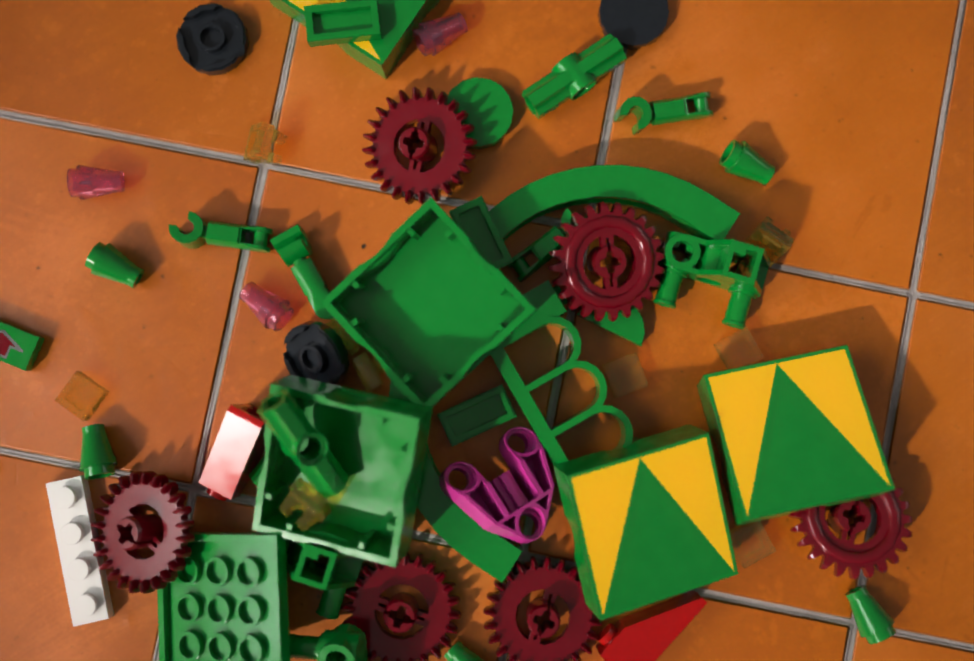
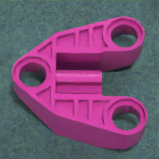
M514 427L508 430L499 441V451L510 471L508 470L490 483L471 464L455 462L450 464L441 473L439 485L443 493L484 530L518 543L527 544L537 540L545 531L554 483L544 448L537 435L529 428ZM510 436H518L524 441L525 450L523 453L516 452L509 447L508 439ZM460 471L465 475L467 479L465 489L459 490L449 484L448 475L450 472ZM521 516H528L534 521L535 531L531 536L521 533L519 528V518Z

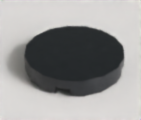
M601 0L598 20L603 29L602 32L605 36L611 34L613 37H616L625 49L634 50L648 44L650 45L659 38L666 27L669 15L667 0Z
M215 3L199 5L185 15L181 28L178 27L176 34L178 50L184 60L200 73L211 76L226 74L238 67L246 56L249 46L247 29L235 12L224 8L222 5Z
M308 321L292 328L286 335L284 344L287 343V352L283 353L290 375L338 386L346 378L349 369L348 351L342 338L333 328L322 322Z

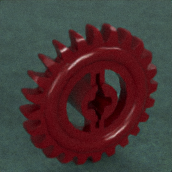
M413 87L411 99L402 90H399L400 103H396L392 98L387 97L386 101L390 108L389 111L376 107L381 120H368V123L376 131L375 133L363 134V137L373 142V145L363 148L362 151L374 156L373 159L365 163V166L368 168H378L371 175V179L374 181L385 179L380 186L381 191L387 192L394 188L392 198L395 200L401 198L405 193V202L407 204L413 203L418 195L419 203L423 205L428 200L429 194L436 202H439L441 199V190L448 195H452V182L460 186L463 185L464 182L459 174L461 172L471 173V168L465 162L476 159V155L468 151V148L475 146L477 140L467 137V135L474 131L475 126L473 124L463 125L468 118V112L463 110L456 114L459 108L457 100L454 99L447 105L448 96L443 91L435 100V92L430 87L426 89V94L423 98L421 91L417 87ZM418 122L417 127H410L401 134L408 125ZM432 124H435L441 130L444 138V153L434 168L423 172L424 164L432 161L438 151L436 139L430 134ZM398 139L401 153L410 159L408 170L400 163L397 155ZM420 141L424 142L422 148L418 147L416 148V150L413 149L414 143H420Z
M600 202L597 213L592 206L586 205L584 207L586 218L577 212L572 213L571 216L575 226L562 223L560 226L567 234L566 237H553V240L561 246V249L548 252L549 255L559 259V262L550 265L548 270L560 272V276L552 280L551 284L565 286L558 294V297L565 299L572 296L573 298L568 308L574 310L582 305L580 312L582 317L589 316L594 310V319L601 321L607 312L608 319L614 322L620 310L624 317L629 318L631 306L641 311L643 309L641 298L652 300L653 294L649 290L650 287L659 288L661 286L655 275L665 273V269L657 265L658 261L665 259V253L657 252L656 248L662 245L663 240L652 239L653 234L656 232V226L644 227L647 221L645 214L634 219L635 209L632 206L622 213L621 204L615 202L610 212L608 205L605 202ZM614 236L624 240L630 248L633 258L632 270L628 278L619 286L617 277L624 272L627 260L624 252L614 246ZM596 238L599 239V246L594 247L589 252L586 264L591 274L602 277L603 288L592 284L586 276L583 267L584 254L589 244ZM610 257L611 264L602 267L600 260Z
M135 471L130 473V475L119 477V483L110 484L108 488L112 494L100 496V499L108 504L109 507L94 509V512L103 515L105 518L104 521L91 524L92 527L103 530V534L92 538L90 541L104 543V547L95 552L93 556L108 557L107 561L99 566L100 570L114 568L107 577L108 581L119 580L117 588H128L129 593L141 592L147 594L152 593L154 590L164 589L168 582H173L177 579V571L185 569L186 562L183 557L191 556L192 550L188 546V542H193L195 537L194 534L189 532V529L194 527L195 524L194 520L188 519L192 509L191 506H184L186 495L184 492L177 493L179 488L176 482H169L165 474L157 475L154 471ZM144 504L149 505L157 511L159 516L155 514L141 515L136 509ZM150 548L155 554L152 557L143 558L134 550Z
M901 487L880 496L867 498L873 504L877 513V528L873 536L861 544H854L856 533L864 531L871 522V513L869 508L863 503L864 499L838 504L830 509L828 522L833 531L839 534L838 538L831 532L826 522V506L802 509L788 514L789 517L800 520V524L792 527L790 531L804 533L805 535L797 543V546L811 545L812 547L807 555V559L822 556L819 568L824 570L834 564V576L837 577L841 576L846 568H848L850 579H857L861 569L866 578H872L874 566L880 573H886L888 570L886 560L891 564H898L899 557L895 550L899 552H906L908 550L907 545L901 538H911L913 536L912 532L904 527V524L913 522V518L903 513V510L910 507V503L908 501H899V497L904 492ZM849 511L848 517L854 519L853 524L848 525L849 519L843 516L844 512Z
M409 552L396 567L374 562L376 569H373L369 565L364 564L361 569L366 578L358 576V580L355 582L358 589L346 590L345 596L354 601L345 603L341 609L342 611L352 613L342 624L355 625L365 633L367 648L370 650L368 661H373L377 656L381 657V661H416V659L429 661L428 653L440 659L442 651L438 644L445 645L446 647H451L452 641L446 632L458 633L457 625L450 620L461 618V612L451 608V606L460 602V597L448 594L455 588L456 584L454 582L443 583L447 570L435 573V560H432L425 566L423 565L422 553L418 554L414 561H411ZM399 584L410 585L419 590L424 596L429 612L419 609L417 600L409 593L400 592L391 598L382 596L381 593L391 586ZM399 606L406 608V614L403 619L396 617ZM376 610L384 612V622L393 632H406L415 623L423 627L415 634L405 637L392 635L384 630L378 622Z
M532 556L530 558V567L526 568L518 560L516 562L517 573L510 570L506 576V582L494 580V585L499 590V593L489 592L487 593V599L495 603V605L486 606L483 612L494 617L484 623V629L496 630L489 636L488 643L501 642L496 650L497 657L509 653L507 661H568L569 659L582 661L578 653L579 650L592 654V649L586 640L598 641L599 635L591 627L602 626L603 622L598 617L592 615L593 612L585 604L580 578L575 579L578 573L577 566H573L566 572L564 559H560L556 566L553 567L550 556L545 557L542 565H539L535 556ZM543 589V596L531 601L527 607L526 617L530 629L527 637L517 625V607L521 600L530 592ZM557 595H559L568 606V624L562 634L555 639L541 642L542 638L553 636L560 627L559 612L554 604ZM548 608L550 620L545 619L538 628L535 615L542 616Z

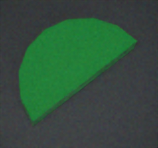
M631 306L629 318L624 317L619 310L618 317L614 322L608 319L607 312L601 321L594 319V310L587 317L580 315L581 310L576 315L639 347L642 346L645 334L644 322L639 311Z

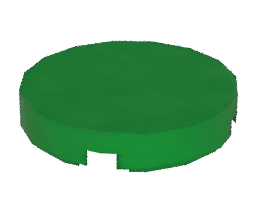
M475 77L463 80L451 89L447 105L452 100H457L459 108L456 114L463 110L468 112V118L463 125L473 124L475 126L474 131L467 135V137L476 139L477 144L470 148L481 150L492 147L505 137L512 125L513 106L510 96L501 85L491 79Z

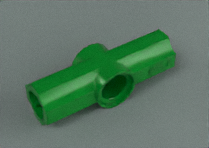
M608 34L581 53L574 52L560 60L552 68L551 73L522 91V96L531 113L540 119L567 100L571 99L573 101L586 94L596 85L597 80L626 61L627 57L623 46L616 37Z
M282 389L265 398L257 412L279 440L283 453L292 458L322 499L337 496L347 487L346 483L349 476L330 451L326 437L315 430L289 391ZM308 439L307 447L300 452L301 444L304 440Z

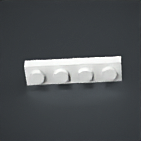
M82 475L46 483L73 627L109 619L114 616L106 570L99 569V566L104 562L103 556H93L95 552L101 550L100 542L90 541L92 538L99 536L98 529L91 526L92 523L96 522L88 480Z

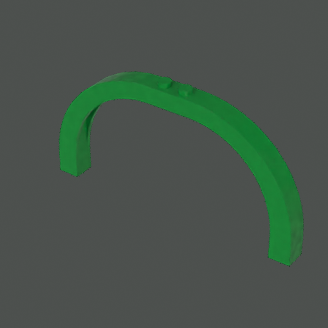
M594 165L551 174L517 190L489 211L503 241L523 226L546 214L571 206L599 204L600 202H605L606 204L619 202L623 206H632L662 217L692 236L706 240L724 239L740 215L739 212L687 181L667 173L625 165ZM391 380L389 397L411 402ZM427 443L417 502L419 511L432 528L453 549L500 582H503L522 553L521 545L513 540L484 530L443 493L439 485L441 473L434 462Z

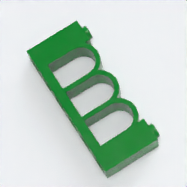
M549 280L523 294L537 311L490 354L491 358L553 465L568 461L555 437L600 412L613 415L621 428L620 440L612 450L636 443L640 438H633V428L630 419L623 411L611 405H603L607 397V383L603 373L595 365L587 361L577 360L581 353L579 332L570 321L560 317L567 312L564 305L568 301L566 298H559L558 294L562 291L559 286L552 287ZM545 326H556L564 330L571 342V352L567 360L560 366L525 385L504 348ZM569 369H582L588 372L596 385V394L592 403L578 413L549 428L529 392Z

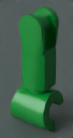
M702 92L651 101L650 103L641 97H631L616 110L614 122L621 121L628 113H634L637 117V123L632 127V133L635 135L641 132L649 123L654 126L708 118L714 115L713 110H709L708 98L711 97L710 92ZM694 102L695 112L688 113L687 103Z
M568 208L563 212L561 224L568 223L571 225L572 213ZM554 226L527 248L512 258L513 263L508 265V268L513 267L519 275L518 281L523 282L553 258V256L548 254L549 251L561 249V246L553 240V237H566L567 234L562 228L558 229ZM532 252L538 261L530 267L524 258Z
M191 211L188 214V219L194 225L191 233L185 234L178 226L169 224L171 236L189 249H197L206 242L207 245L270 253V248L267 247L268 237L273 234V230L270 228L209 221L207 225L196 213ZM246 233H254L253 244L244 243Z
M297 224L270 239L269 241L286 265L290 267L294 264L290 269L305 296H308V300L316 315L322 319L334 318L320 303L330 293V290L326 288L327 284L313 259L306 258L312 254V248L301 226Z

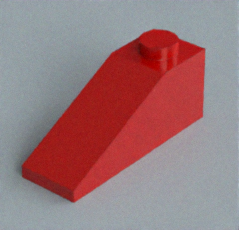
M693 590L620 618L614 625L609 623L599 633V642L595 646L599 655L605 661H656L708 602Z

